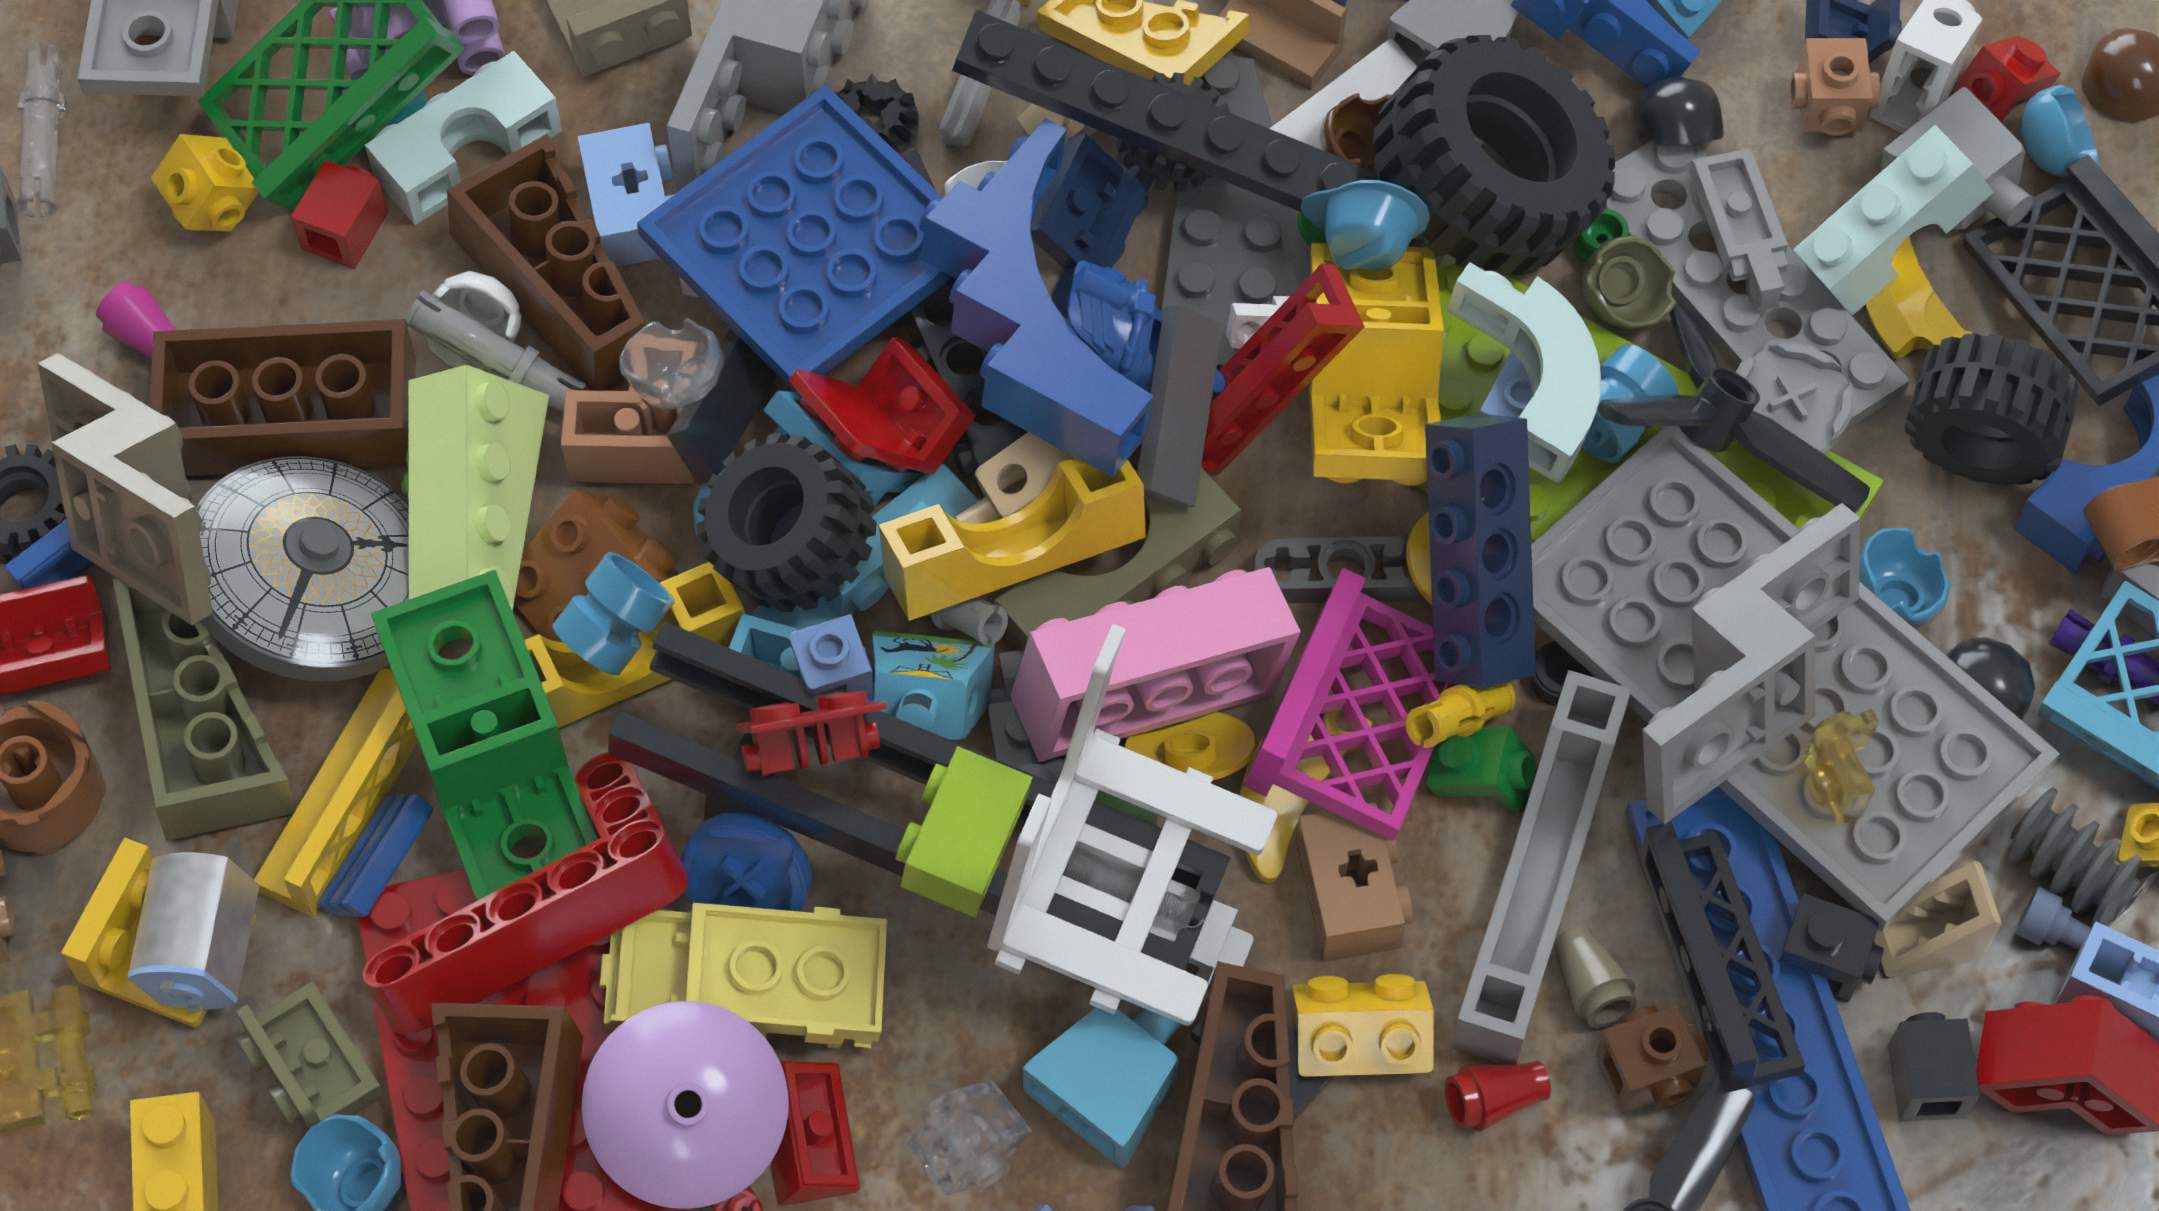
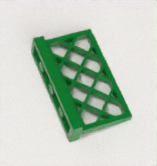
M301 0L197 102L222 135L228 139L234 150L244 158L247 168L255 177L252 184L261 196L269 202L294 212L324 160L344 166L466 48L452 31L441 25L422 0ZM323 7H337L334 38H311L313 17ZM352 7L375 8L372 39L349 38ZM390 8H409L419 21L401 39H387ZM281 48H294L291 79H268L271 57ZM310 48L332 49L329 80L306 79ZM347 49H370L368 70L358 80H344ZM238 89H252L248 120H232L222 108V105ZM267 89L289 90L286 121L264 120ZM327 90L325 112L314 122L301 121L304 91ZM240 130H247L246 138ZM262 131H284L282 153L267 166L259 156Z

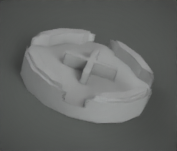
M1783 342L1769 345L1768 350L1759 352L1755 356L1754 352L1743 359L1736 373L1747 379L1760 395V401L1753 411L1773 419L1823 454L1839 444L1853 417L1855 392L1851 382L1847 383L1846 378L1840 373L1841 366L1830 355L1810 345Z

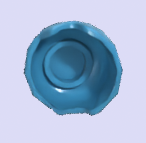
M2064 85L2053 86L2039 91L2029 99L2022 117L2021 137L2024 150L2041 170L2055 177H2068L2067 165L2086 155H2089L2099 166L2097 151L2078 97L2071 88H2065Z
M1882 528L1866 539L1860 551L1859 582L1913 628L1925 626L1943 611L1951 583L1942 566V556L1939 552L1927 553L1920 549L1916 544L1915 532L1912 529Z
M332 1114L311 1126L296 1146L290 1172L291 1184L308 1201L312 1211H384L401 1187L400 1153L389 1136L368 1120L358 1115Z

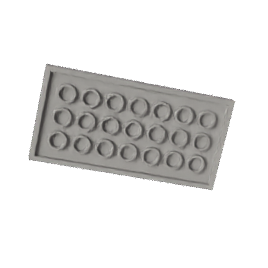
M1665 426L1531 544L1534 622L1597 679L1632 689L1627 705L1645 722L1649 723L1662 709L1666 707L1674 708L1696 692L1694 689L1691 608L1696 606L1699 599L1706 592L1716 587L1721 588L1746 571L1749 564L1756 557L1765 552H1773L1793 538L1799 529L1706 449L1691 441L1679 426ZM1859 582V600L1813 632L1815 635V716L1725 780L1718 787L1859 913L1873 917L1879 923L1878 930L1882 932L1923 892L1929 883L1935 881L2055 765L2060 753Z

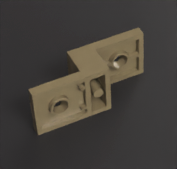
M59 353L37 363L71 548L191 625L213 614L208 587L211 583V575L204 561L200 538L202 520L196 507L190 502L192 500V491L185 478L181 454L183 437L177 424L170 417L160 414L135 399L130 393L123 392L96 376L91 370L81 367Z

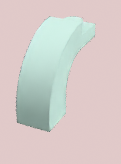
M1469 262L1456 281L1446 311L1506 346L1523 364L1530 379L1532 392L1530 402L1519 416V418H1527L1529 467L1559 484L1577 457L1598 407L1601 373L1598 354L1592 336L1575 308L1555 288L1538 276L1524 295L1514 289L1512 284L1502 275L1493 271H1484Z

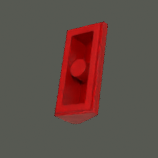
M780 1061L787 1083L789 1102L784 1136L777 1153L771 1161L778 1204H797L856 1193L860 1190L839 1064L830 1062Z

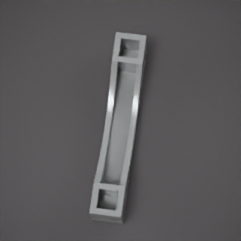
M1568 670L1509 864L1459 1013L1451 1045L1453 1049L1500 1064H1517L1632 690L1630 688Z

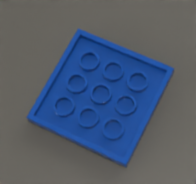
M827 85L821 87L636 222L639 236L794 392L798 391L790 383L789 379L797 368L824 376L953 278L949 274L921 260L924 232L919 229L921 217L928 204L934 198L943 199V197Z

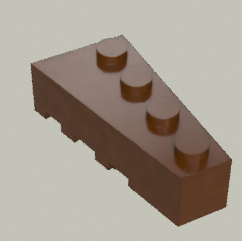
M548 134L543 135L447 190L450 236L486 275L495 277L512 291L519 304V312L581 381L586 384L590 391H603L628 376L631 372L633 337H645V321L614 261H609L601 245L600 234L591 218L588 219L577 199V190L569 174L563 172L556 159V149Z

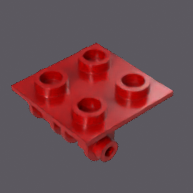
M854 690L816 697L818 710L800 713L799 703L790 704V702L750 709L752 722L735 725L736 732L752 734L753 743L742 745L746 772L759 770L761 776H766L769 773L795 769L788 730H792L800 768H808L809 759L804 727L812 726L820 765L828 764L829 756L823 724H827L833 761L868 757V750L880 748V739L876 722L864 723L863 713L888 709L887 702L867 701L866 691L856 692Z

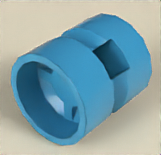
M1624 344L1620 346L1600 365L1601 388L1598 405L1601 400L1679 395L1677 384L1663 364L1649 352L1635 345ZM1596 411L1581 448L1603 462L1616 463L1639 442L1640 436L1645 429H1650L1654 426L1619 425L1604 419Z
M608 551L585 581L589 592L587 596L575 595L552 624V627L557 636L584 660L604 672L619 676L642 646L638 634L640 632H652L675 601L667 589L641 567L617 553Z

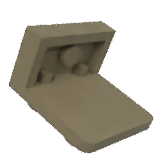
M545 0L582 77L692 36L687 0Z

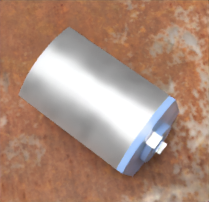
M180 852L164 854L152 859L127 978L159 1004L188 1008V1012H201V1009H219L236 1004L260 885L225 856Z

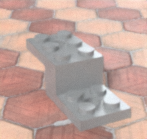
M91 0L77 78L82 93L204 97L213 38H233L239 0ZM141 35L162 36L158 42L152 45L143 46L134 43L135 39Z
M722 0L667 123L677 192L725 158L726 147L724 142L730 130L737 131L741 126L746 105L784 115L824 85L831 89L834 78L832 65L837 53L845 55L851 43L854 29L853 15L857 7L865 8L869 0Z
M1843 503L1821 518L1815 517L1807 521L1793 538L1773 552H1765L1756 557L1749 564L1746 571L1723 587H1716L1706 592L1699 599L1696 606L1691 608L1694 689L1696 692L1674 708L1666 707L1659 711L1650 720L1647 727L1642 730L1647 809L1663 824L1669 822L1815 716V635L1813 632L1859 600L1860 517Z

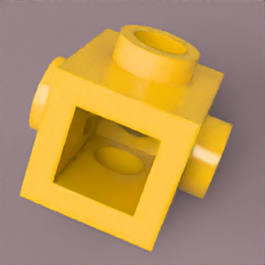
M180 134L151 176L152 181L172 209L174 218L184 229L231 232L243 219L245 211L258 194V190L252 184L254 178L247 169L244 158L234 150L227 138Z

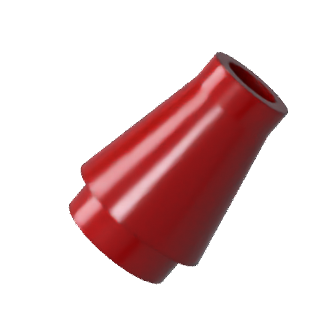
M1540 1061L1526 1064L1463 1065L1459 1068L1458 1074L1448 1076L1445 1081L1446 1103L1454 1123L1460 1129L1472 1127L1478 1132L1535 1103L1546 1101L1551 1096L1550 1079L1544 1065Z

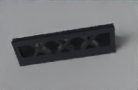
M1672 821L1666 824L1662 823L1646 827L1640 861L1724 1092L1727 1093L1802 1075L1805 1063L1718 832L1678 840ZM1707 855L1714 877L1706 891L1695 886L1686 861L1687 859ZM1718 888L1720 889L1723 900L1714 896ZM1706 909L1732 922L1736 935L1728 949L1717 945L1705 913ZM1740 946L1742 948L1745 959L1736 955V952ZM1727 968L1754 980L1758 993L1749 1009L1739 1004ZM1762 1005L1764 1007L1767 1018L1758 1014V1011ZM1749 1027L1775 1039L1782 1058L1758 1064L1759 1056L1749 1032Z

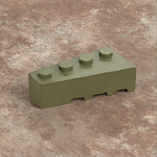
M113 578L154 804L165 840L294 814L296 809L289 780L279 761L276 760L255 714L249 708L238 686L237 679L228 662L225 661L213 636L200 621L191 625L118 578Z

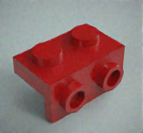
M86 575L0 594V694H17L31 687L66 679H83L94 673L111 669L108 622L93 577Z

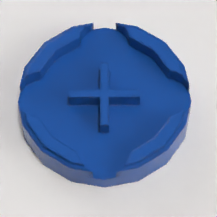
M748 812L721 813L700 824L687 841L681 854V861L689 878L684 894L692 905L698 902L703 904L800 912L809 897L813 875L807 853L793 834L771 819Z

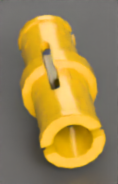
M1510 682L1485 688L1461 684L1444 690L1436 701L1416 707L1407 714L1405 722L1408 736L1417 746L1424 742L1423 748L1433 747L1454 735L1470 736L1478 732L1483 727L1485 721L1505 715L1513 709L1515 704L1514 689Z

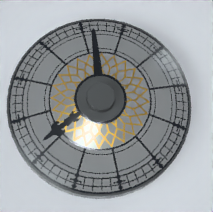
M306 456L271 458L249 464L228 474L204 494L196 505V509L202 520L200 538L203 557L211 575V583L208 587L213 614L202 619L200 622L220 644L239 658L258 668L284 677L322 682L354 679L374 673L389 665L370 613L409 600V501L383 480L359 468L334 460Z

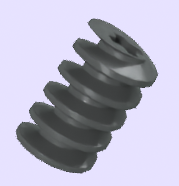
M2052 787L2031 806L2012 831L2010 839H2013L2009 850V859L2014 863H2020L2035 855L2029 870L2030 876L2033 879L2040 880L2056 872L2050 886V892L2061 897L2077 889L2071 903V909L2077 914H2082L2097 905L2092 926L2095 922L2110 927L2121 920L2133 908L2152 884L2158 871L2141 881L2136 878L2142 857L2136 854L2120 864L2114 859L2121 841L2115 837L2099 847L2096 846L2093 842L2100 824L2094 820L2079 830L2075 829L2072 825L2079 807L2072 804L2062 811L2055 813L2052 810V806L2058 790Z

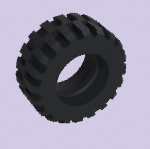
M1469 35L1466 38H1454L1442 43L1437 50L1432 51L1383 105L1378 115V125L1374 128L1373 141L1374 152L1379 153L1375 157L1378 179L1409 190L1426 204L1430 220L1426 230L1421 235L1430 242L1427 247L1440 257L1446 254L1456 259L1455 265L1464 269L1470 262L1479 268H1483L1484 271H1493L1502 276H1508L1510 273L1512 275L1529 274L1535 272L1540 266H1547L1556 259L1601 215L1607 206V199L1612 195L1615 183V172L1612 171L1615 168L1614 145L1607 144L1606 142L1609 138L1608 126L1604 117H1597L1594 112L1595 101L1587 90L1580 91L1571 81L1574 76L1562 65L1556 68L1546 60L1547 54L1534 47L1527 50L1519 47L1518 40L1507 37H1497L1492 41L1491 35ZM1475 137L1481 139L1498 152L1509 165L1513 174L1498 165L1484 151Z

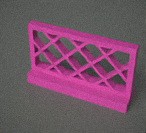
M1342 568L1322 607L1242 786L1266 797L1274 784L1394 841L1433 750V747L1423 748L1424 742L1417 746L1409 738L1405 722L1407 713L1398 697L1420 692L1425 703L1430 704L1436 701L1444 690L1458 684L1435 681V673L1428 674L1417 652L1425 650L1434 652L1433 627L1360 593L1366 578ZM1361 618L1386 629L1392 642L1370 646L1359 626ZM1351 644L1353 650L1347 651ZM1400 656L1412 678L1389 682L1379 660ZM1361 664L1373 686L1351 691L1339 669ZM1442 687V690L1439 694L1437 688ZM1331 689L1334 695L1328 696ZM1381 701L1393 723L1370 728L1359 705ZM1342 709L1354 732L1331 737L1319 714ZM1311 734L1314 741L1307 742ZM1401 737L1413 760L1390 765L1378 742ZM1362 746L1373 769L1350 774L1339 751ZM1322 755L1334 778L1319 781L1295 768L1299 760ZM1403 778H1405V779H1404V782H1403V784H1402V786H1401V784H1400V782H1399L1398 779H1403ZM1382 784L1393 804L1391 813L1388 814L1367 804L1359 788Z

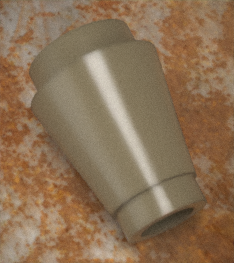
M1584 925L1575 926L1564 931L1556 938L1554 948L1558 953V959L1577 1017L1586 1019L1588 1025L1592 1028H1604L1619 1022L1622 1017L1634 1010L1637 1004L1633 995L1635 990L1634 981L1599 940L1593 936L1589 927Z

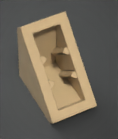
M1973 861L1929 883L1923 892L1882 932L1877 929L1874 942L1876 945L1884 947L1881 963L1886 976L1898 977L1983 959L2002 922L1982 864Z

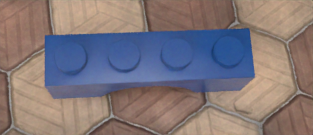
M2159 374L2134 387L2123 408L2137 431L2139 451L2124 461L2110 465H2086L2064 459L2057 471H2053L2027 499L2014 528L2016 532L2074 574L2080 570L2091 556L2099 562L2106 557L2105 552L2083 515V509L2086 504L2100 493L2112 487L2159 477Z

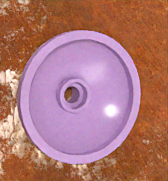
M679 1001L643 1010L619 1025L607 1037L595 1054L587 1071L583 1086L581 1110L585 1135L590 1149L597 1162L615 1183L625 1191L646 1202L662 1207L691 1209L717 1204L733 1197L751 1185L764 1172L777 1153L783 1139L788 1118L789 1099L787 1083L780 1061L771 1045L753 1025L737 1014L716 1005L696 1001ZM682 1091H692L700 1098L701 1107L694 1117H681L675 1110V1098Z

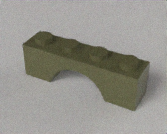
M1202 467L1200 469L1195 507L1177 508L1144 495L1145 531L1147 538L1136 556L1122 567L1101 575L1078 576L1055 569L1017 583L995 599V604L1003 607L1008 615V626L1003 637L1015 651H1025L1030 632L1035 631L1036 628L1045 622L1057 618H1065L1068 621L1094 615L1101 608L1112 603L1126 602L1131 605L1153 599L1168 588L1185 586L1193 572L1207 562L1211 565L1221 562L1235 549L1239 541L1241 509Z

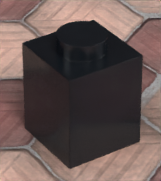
M1925 1012L1912 1015L1905 1021L1900 1022L1888 1044L1899 1122L1967 1118L1980 1096L1968 1018L1946 1019V1016L1942 1013Z

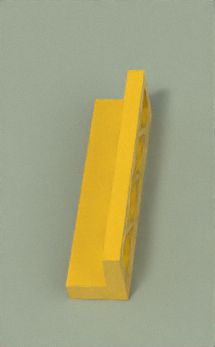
M383 668L377 673L254 879L260 885L258 893L314 918L321 908L317 903L383 798L390 791L418 743L391 670Z

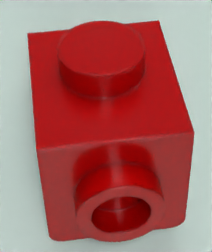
M2018 35L1982 46L1954 85L1953 93H1956L1964 86L2002 123L2019 100L2032 97L2039 91L2050 88L2061 73L2047 61V55L2039 45Z

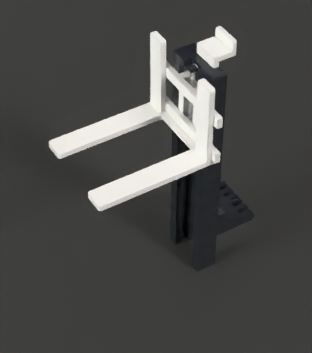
M666 621L663 622L653 643V649L657 651L650 663L649 670L747 711L753 708L790 702V704L799 703L800 713L818 710L816 697L836 693L827 690L817 694H809L802 678ZM1112 624L1091 673L1057 784L882 711L863 713L864 723L876 722L880 748L868 750V757L862 759L927 785L936 764L948 768L957 746L1033 777L1025 805L1017 821L1018 824L1024 827L1018 839L1009 872L1007 873L1000 869L996 870L980 907L981 910L996 916L987 948L999 952L994 965L1020 975L1024 963L1028 959L1095 987L1089 1003L1094 1007L1115 1014L1120 1000L1123 999L1186 1026L1191 1025L1197 1015L1207 987H1209L1217 961L1243 967L1253 943V936L1232 926L1238 911L1237 909L1214 900L1231 857L1191 841L1188 837L1191 830L1194 829L1254 855H1259L1264 850L1277 818V813L1271 808L1211 784L1212 776L1190 767L1184 773L1119 746L1120 738L1099 729H1096L1094 732L1126 631L1125 628ZM619 711L609 731L608 754L706 794L704 821L721 813L748 812L771 819L782 827L903 877L905 863L895 860L906 830L769 773V775L761 776L759 770L746 772L742 745L753 743L751 733L744 734L732 758ZM823 724L826 742L830 745L827 724ZM812 726L804 727V734L813 738ZM1101 790L1166 817L1163 829L1095 801L1098 791ZM1188 962L1199 967L1196 975L1185 971Z

